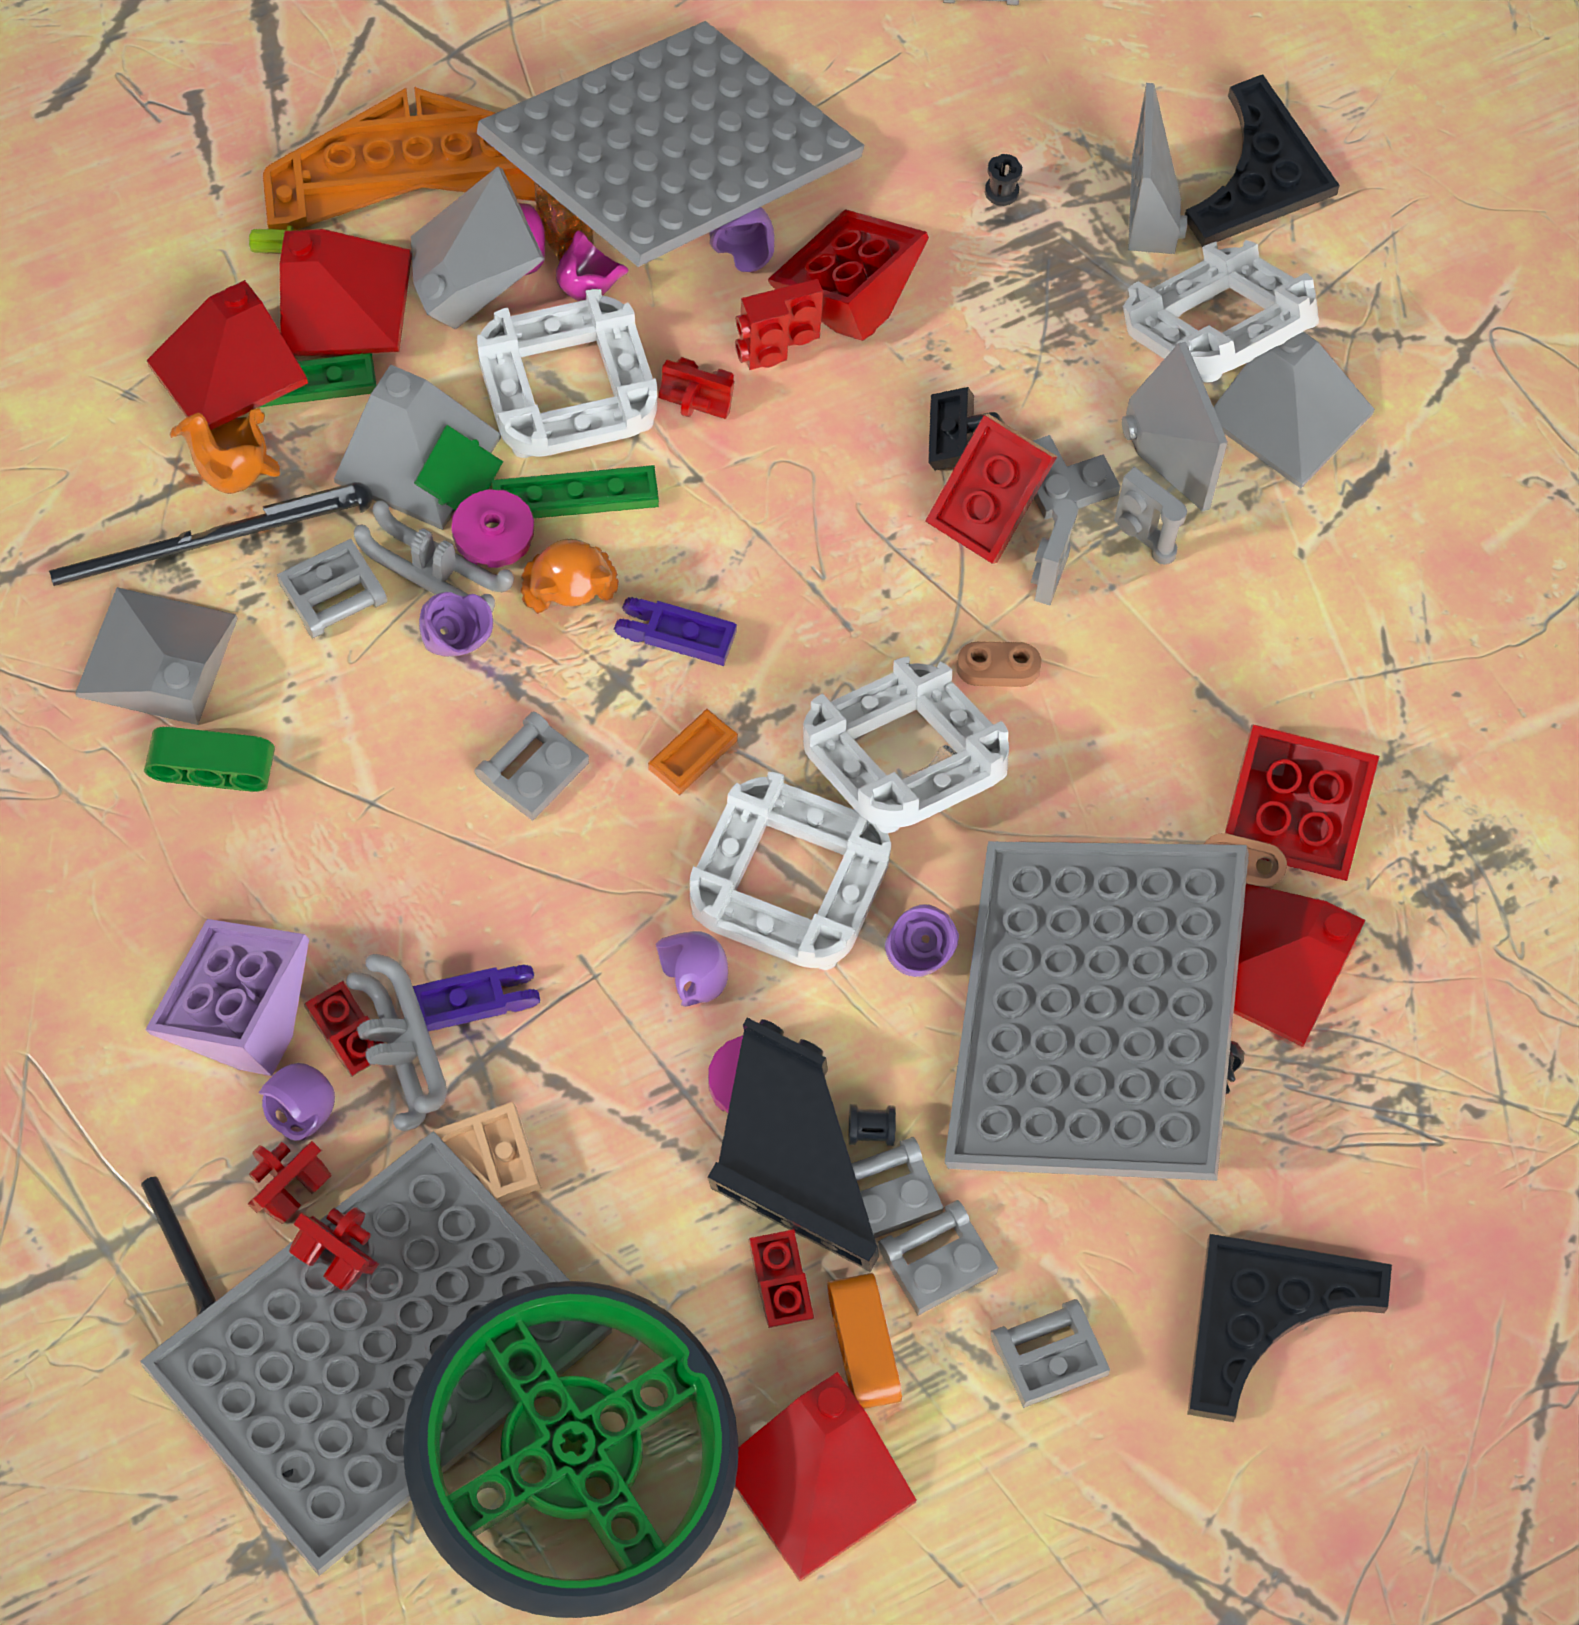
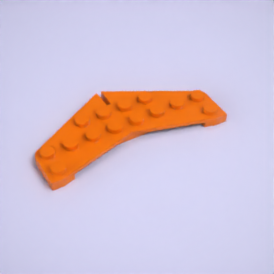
M414 87L417 107L416 116H410L407 88H404L269 164L263 172L268 229L287 230L288 226H293L294 230H298L422 187L467 192L496 167L503 169L516 199L553 204L561 203L477 134L479 120L491 116L495 112Z

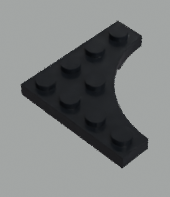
M1263 74L1230 86L1228 98L1239 118L1243 142L1242 154L1235 173L1226 186H1222L1199 204L1186 209L1187 224L1202 247L1338 194L1339 183Z
M1210 1234L1207 1240L1187 1415L1234 1422L1239 1399L1249 1373L1260 1357L1275 1342L1298 1326L1314 1319L1346 1312L1385 1314L1389 1304L1392 1264Z

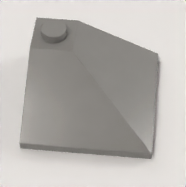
M1146 83L1132 154L1128 250L1175 254L1178 239H1185L1187 215H1180L1181 197L1154 83Z
M496 167L411 236L413 284L427 315L454 329L461 326L545 260L507 177L500 167Z
M1304 331L1286 340L1284 344L1275 346L1247 363L1213 407L1225 435L1300 489L1373 415L1375 410L1320 343Z
M1182 342L1175 346L1131 396L1126 416L1122 417V429L1125 438L1132 440L1137 454L1201 511H1205L1211 507L1228 441L1186 342Z
M390 364L368 399L334 477V482L341 486L352 482H361L369 487L373 500L385 501L389 507L443 530L455 510L446 504L440 505L438 503L439 499L414 484L442 430L448 425L471 441L473 439L478 440L479 446L492 453L501 439V435L426 379Z
M117 587L75 692L76 697L198 725L237 622V614Z

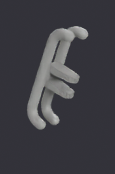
M385 501L374 503V517L388 534L411 547L412 563L376 542L366 525L361 524L354 529L356 543L368 557L435 595L443 592H452L463 597L469 595L446 582L453 571L494 592L502 593L508 591L513 585L514 576L510 570L503 569L496 575L479 565L467 561L464 557L455 553L452 543L443 540L439 544L433 541L432 532L424 528L417 532L398 521L391 514L389 506ZM491 594L481 595L480 597L485 599L493 613L495 608L494 597Z
M372 954L365 961L366 967L370 971L386 975L391 980L404 1019H398L388 991L379 980L371 975L360 972L350 973L346 978V984L353 990L365 992L375 1005L379 1019L363 1022L357 1027V1031L362 1040L369 1039V1041L387 1042V1044L380 1043L367 1049L368 1051H366L365 1055L370 1065H395L409 1110L406 1113L397 1114L393 1120V1125L400 1131H408L417 1128L425 1120L426 1113L434 1112L444 1104L447 1095L446 1082L406 970L389 956ZM417 1056L428 1085V1095L423 1094L412 1062Z

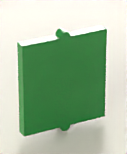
M446 425L415 479L414 484L439 499L438 503L440 505L446 504L457 510L459 504L472 494L489 489L492 480H494L504 461L479 446L478 440L473 439L471 441Z

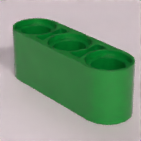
M158 727L152 732L144 772L150 778L166 783L260 792L267 789L275 746L269 740L257 736L176 727Z

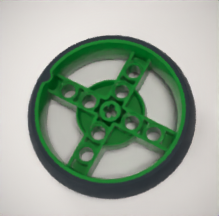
M583 1281L543 1283L511 1292L486 1304L465 1319L436 1349L418 1380L408 1408L404 1429V1469L410 1499L427 1537L452 1569L474 1588L498 1602L531 1614L555 1618L601 1616L627 1609L664 1591L680 1579L709 1547L722 1525L735 1487L738 1468L736 1417L730 1394L714 1360L698 1338L668 1311L644 1297L610 1285ZM559 1321H582L600 1324L616 1329L640 1341L655 1352L663 1362L616 1391L608 1385L588 1377H558L531 1335L528 1327ZM483 1353L515 1404L509 1412L502 1430L500 1444L502 1462L449 1495L444 1482L440 1456L443 1419L449 1400L459 1380L468 1367ZM516 1357L527 1358L533 1364L534 1371L527 1376H518L510 1370L508 1362ZM646 1387L659 1389L663 1394L664 1404L658 1407H651L645 1404L641 1398L640 1391ZM541 1397H550L557 1402L559 1412L551 1417L542 1416L536 1411L534 1401ZM691 1401L697 1416L702 1442L700 1478L689 1509L674 1532L663 1543L630 1489L636 1481L642 1464V1432ZM606 1412H615L623 1418L625 1428L618 1432H610L602 1426L600 1416ZM568 1437L572 1443L578 1440L583 1443L579 1451L580 1456H577L573 1451L567 1453L562 1451L566 1441L564 1438ZM534 1462L542 1468L544 1478L537 1483H528L520 1477L519 1467L524 1463ZM593 1477L604 1479L610 1487V1495L603 1499H596L590 1496L586 1490L585 1482ZM494 1488L501 1493L503 1504L496 1509H486L479 1503L477 1494L482 1489ZM527 1504L546 1515L556 1518H587L619 1571L604 1576L584 1579H561L543 1576L509 1563L492 1552L476 1536ZM618 1518L630 1520L635 1526L636 1536L629 1540L617 1538L611 1529V1522Z

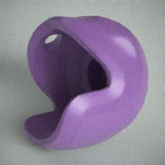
M762 207L709 232L711 247L717 253L732 254L735 266L741 272L757 271L764 267L773 256L774 228L768 214Z
M452 592L436 594L422 606L419 618L421 639L426 650L436 655L453 657L473 652L481 647L492 633L493 614L491 608L484 598L476 594H469L464 597ZM440 629L444 630L445 635L440 632Z
M920 904L908 909L898 918L886 938V955L893 967L899 972L912 977H923L935 972L950 960L957 948L959 933L947 913L930 904ZM923 935L929 936L930 940L928 943L923 942Z
M702 931L678 933L664 937L655 944L663 972L668 977H675V984L682 1000V1006L687 1007L698 1003H707L717 998L723 992L727 984L729 972L727 957L721 944L710 934ZM691 981L689 989L685 991L684 985Z
M294 1063L283 1067L258 1092L263 1095L262 1107L267 1121L277 1131L294 1141H304L314 1134L327 1121L335 1103V1092L328 1079L319 1070L304 1063ZM276 1110L281 1111L285 1115L287 1122L281 1123L277 1119ZM299 1127L304 1130L296 1132L292 1131L291 1128Z

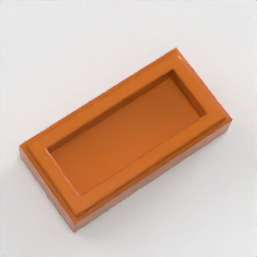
M706 709L648 763V770L680 796L738 741V734L710 710Z

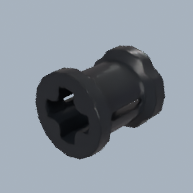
M1000 154L991 158L988 163L987 173L990 179H988L985 185V195L995 205H1010L1019 196L1020 187L1017 181L1022 176L1023 167L1016 157L1010 154ZM1006 165L1009 166V172L1007 175H1005ZM1000 185H1002L1001 195L998 194Z
M850 1104L848 1120L849 1145H856L858 1141H885L887 1146H894L896 1132L895 1106L888 1105L886 1110L859 1109L857 1104Z

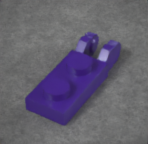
M628 597L622 606L625 614L643 621H649V624L623 618L617 620L613 629L621 638L623 637L637 643L644 641L648 645L724 666L737 632V624L661 601L654 603L638 599L637 597Z
M528 964L497 970V967L413 986L428 1032L507 1014V1011H522L536 1006L541 1001L539 992L535 989H525L524 991L503 994L501 986L514 987L534 979L533 968Z

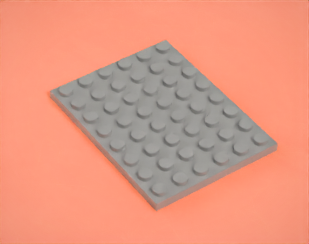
M706 21L479 120L477 134L637 267L861 158L864 144L847 130L839 126L820 109L816 108Z
M988 841L944 1161L948 1169L1218 1180L1249 856L1247 845Z
M434 1131L336 1207L344 1215L354 1207H358L365 1213L361 1227L371 1234L370 1239L365 1245H361L353 1238L349 1242L380 1263L372 1275L362 1273L360 1278L347 1291L341 1290L323 1277L336 1255L325 1248L315 1264L309 1266L289 1252L292 1241L140 1361L144 1370L318 1576L323 1574L411 1500L405 1477L403 1457L407 1412L414 1389L425 1366L447 1336L470 1315L506 1294L538 1284L570 1281ZM327 1215L320 1219L333 1230L337 1227L326 1219ZM582 1321L548 1322L528 1327V1330L558 1377L612 1333V1328ZM483 1353L465 1371L449 1400L441 1431L440 1456L442 1473L502 1425L515 1405ZM516 1357L508 1362L510 1370L518 1376H527L534 1371L533 1364L527 1358ZM293 1469L292 1476L286 1478L282 1475L284 1472Z

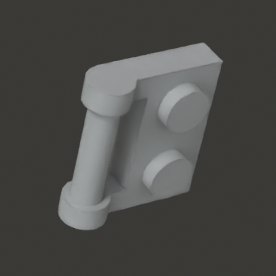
M1134 466L1123 478L1114 521L1118 523L1125 534L1131 537L1135 536L1152 549V557L1157 563L1163 565L1172 563L1177 554L1178 547L1175 541L1178 529L1185 522L1187 515L1186 506ZM1160 515L1163 522L1161 531L1157 528Z
M1062 498L1055 502L1052 511V518L1055 522L1051 537L1049 539L1042 537L1035 557L1037 563L1031 579V583L1037 585L1034 601L1049 606L1069 557L1071 546L1069 538L1078 513L1077 504L1071 499Z
M352 539L277 574L281 588L300 616L312 639L324 634V628L371 605L376 608L388 601L381 584ZM360 583L365 589L317 614L312 608Z
M534 711L523 720L524 726L489 761L483 760L474 770L481 782L532 821L589 764L588 754L549 726L548 722ZM535 738L543 743L509 780L501 775L507 766Z
M914 1137L900 1141L899 1147L852 1163L857 1181L905 1163L910 1171V1174L860 1191L875 1238L943 1213L944 1207L925 1166L920 1147Z
M959 1200L945 1206V1212L895 1238L889 1235L878 1241V1247L884 1260L918 1316L987 1280L998 1272V1266L971 1224L967 1211ZM954 1228L959 1236L958 1239L909 1265L907 1264L902 1254Z
M1077 1299L1063 1303L1060 1310L1013 1328L1007 1329L1005 1326L990 1331L995 1350L1004 1363L1023 1408L1109 1375L1110 1368ZM1067 1326H1070L1074 1331L1072 1336L1022 1355L1018 1354L1015 1347Z

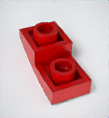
M344 981L339 982L304 1003V1007L351 1077L371 1066L365 1055L366 1051H368L367 1049L380 1043L384 1044V1042L369 1041V1039L362 1040L359 1037L357 1027L363 1022L370 1020L368 1015H364Z
M794 1229L749 1238L751 1257L768 1328L814 1319L806 1275L802 1270Z

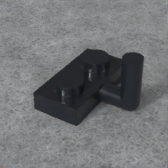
M969 387L931 395L928 463L934 471L956 466L984 415L990 414L1005 424L996 412L974 415V394Z

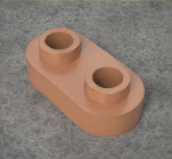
M971 642L960 650L957 660V673L959 677L967 684L973 686H1028L1038 678L1041 668V656L1038 650L1032 645L1023 642ZM982 657L985 659V662L977 663L972 658ZM1023 658L1027 662L1021 664L1017 663L1014 659Z
M1226 833L1215 834L1204 843L1213 845H1247L1249 852L1247 884L1266 888L1280 882L1286 873V858L1283 852L1274 845ZM1266 858L1271 862L1272 869L1270 873L1261 874L1257 871L1256 862L1258 859Z

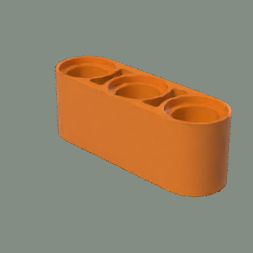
M868 1273L828 1281L829 1303L849 1389L864 1409L901 1402L902 1393L899 1375L874 1274Z

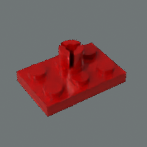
M986 414L981 419L925 522L991 564L998 563L1057 456L990 414Z

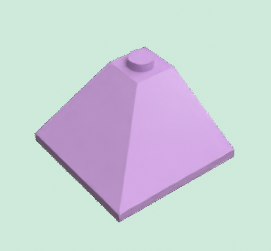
M207 919L145 1030L150 1035L238 1070L272 1076L293 1037L309 938L301 933Z

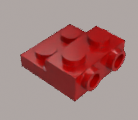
M818 279L741 298V314L735 317L740 339L735 340V348L739 361L741 363L746 362L749 370L776 366L780 362L787 361L788 346L805 345L812 340L820 338L823 290Z

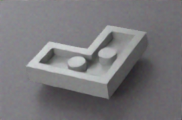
M1050 435L1033 440V442L1057 456L1034 497L1045 520L1052 518L1053 506L1059 499H1071L1077 504L1079 509L1119 495L1121 486L1104 454L1066 466Z

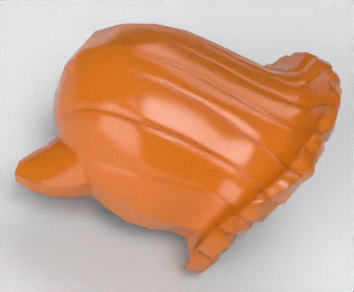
M260 408L251 410L248 417L235 418L211 431L204 416L196 413L186 417L177 426H174L170 432L171 438L178 435L184 437L198 473L206 483L220 492L233 494L244 491L254 484L259 475L280 476V466L275 459L266 454L264 436L258 427V424L263 423L265 419V413Z
M563 539L549 545L541 554H537L532 561L527 563L521 575L523 579L521 588L522 600L526 607L533 608L537 614L547 610L551 601L563 606H581V604L590 602L596 594L600 599L607 601L613 598L614 593H617L619 580L616 577L618 574L615 567L612 566V561L609 560L608 554L602 552L599 547H591L590 544L577 539Z

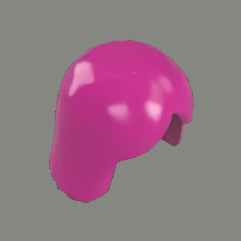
M578 230L556 268V280L559 287L567 295L576 301L586 300V290L601 289L603 296L618 279L628 273L629 269L624 264L617 263L608 256H605L588 241L583 232Z

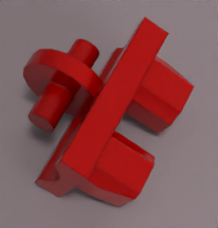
M684 357L679 358L677 362L665 361L662 367L659 399L681 405L680 413L686 417H690L694 410L723 419L728 417L735 384L732 372L718 369L713 373L698 369L699 366L694 360Z
M311 1141L284 1167L281 1161L291 1152L286 1144L281 1142L271 1152L259 1145L253 1151V1155L259 1164L249 1173V1176L256 1183H260L268 1174H271L274 1178L248 1205L256 1213L263 1209L279 1223H285L302 1205L284 1187L295 1177L313 1194L332 1176L325 1164L317 1157L322 1150Z
M358 1207L352 1208L346 1215L333 1208L328 1213L326 1219L337 1226L335 1230L315 1216L308 1217L304 1213H300L294 1222V1225L300 1230L295 1236L289 1252L305 1264L313 1266L325 1248L331 1251L336 1257L323 1277L341 1290L347 1291L360 1278L362 1273L372 1275L380 1264L349 1242L353 1238L361 1245H365L371 1237V1234L361 1227L365 1213Z

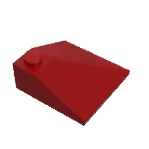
M845 209L768 278V282L773 288L779 289L818 279L823 290L821 322L836 333L864 341L867 337L873 335L876 329L890 317L929 237L926 231Z
M325 229L284 231L279 263L281 334L294 357L400 352L412 260L411 250Z
M246 280L208 297L147 359L148 366L186 417L196 413L202 414L207 421L210 431L308 384L306 375L272 317Z
M1252 724L1239 770L1225 833L1276 846L1283 852L1289 867L1347 881L1380 756Z
M1246 883L1234 1014L1304 1047L1357 942L1366 920L1324 900Z
M838 1372L798 1397L738 1447L735 1489L799 1582L917 1501L866 1411Z

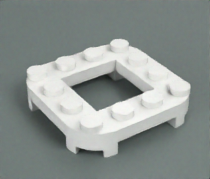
M1248 240L1244 241L1241 248L1232 247L1218 250L1217 242L1203 246L1204 261L1153 288H1149L1139 281L1128 288L1129 298L1123 306L1128 334L1160 357L1165 359L1178 343L1186 342L1203 382L1218 380L1222 373L1251 362L1255 357L1275 346L1284 344L1286 340L1306 329L1315 327L1319 323L1313 278L1308 273L1293 278L1259 257L1258 244ZM1228 288L1233 289L1265 309L1222 333L1210 325L1198 331L1178 318L1187 310L1202 302L1213 299L1215 295Z
M601 289L586 290V300L510 316L507 307L494 312V319L477 336L479 364L502 439L512 448L513 453L517 457L549 456L629 438L652 428L657 411L656 378L653 379L635 325V313L628 302L623 304L614 298L602 296ZM597 341L614 397L540 413L538 405H535L521 357Z
M909 656L894 660L893 673L831 702L823 693L811 701V709L804 719L803 746L808 758L856 812L867 821L874 823L875 827L883 833H892L900 827L918 823L994 786L1007 776L1009 756L1007 727L1002 721L993 725L952 682L953 669L941 661L935 667L920 663L910 664ZM917 710L957 754L903 780L895 772L886 775L854 739Z
M768 772L767 777L754 778L741 785L736 783L728 793L727 805L697 867L693 866L690 875L692 915L703 926L714 933L788 962L807 968L832 969L852 949L886 874L891 852L889 835L879 831L874 823L864 819L854 809L784 783L783 774ZM766 826L844 855L818 914H814L812 920L736 891Z

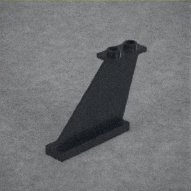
M747 1017L743 1023V1038L719 1162L715 1163L707 1177L710 1188L789 1230L794 1229L796 1234L871 1272L879 1258L878 1245L875 1241L826 1083L825 1075L828 1072L826 1057L822 1056L824 1052L817 1045L807 1040L800 1039L797 1043L783 1036L784 1031L768 1020L761 1019L757 1023Z

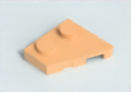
M513 1102L433 1130L499 1203L542 1189L518 1110Z

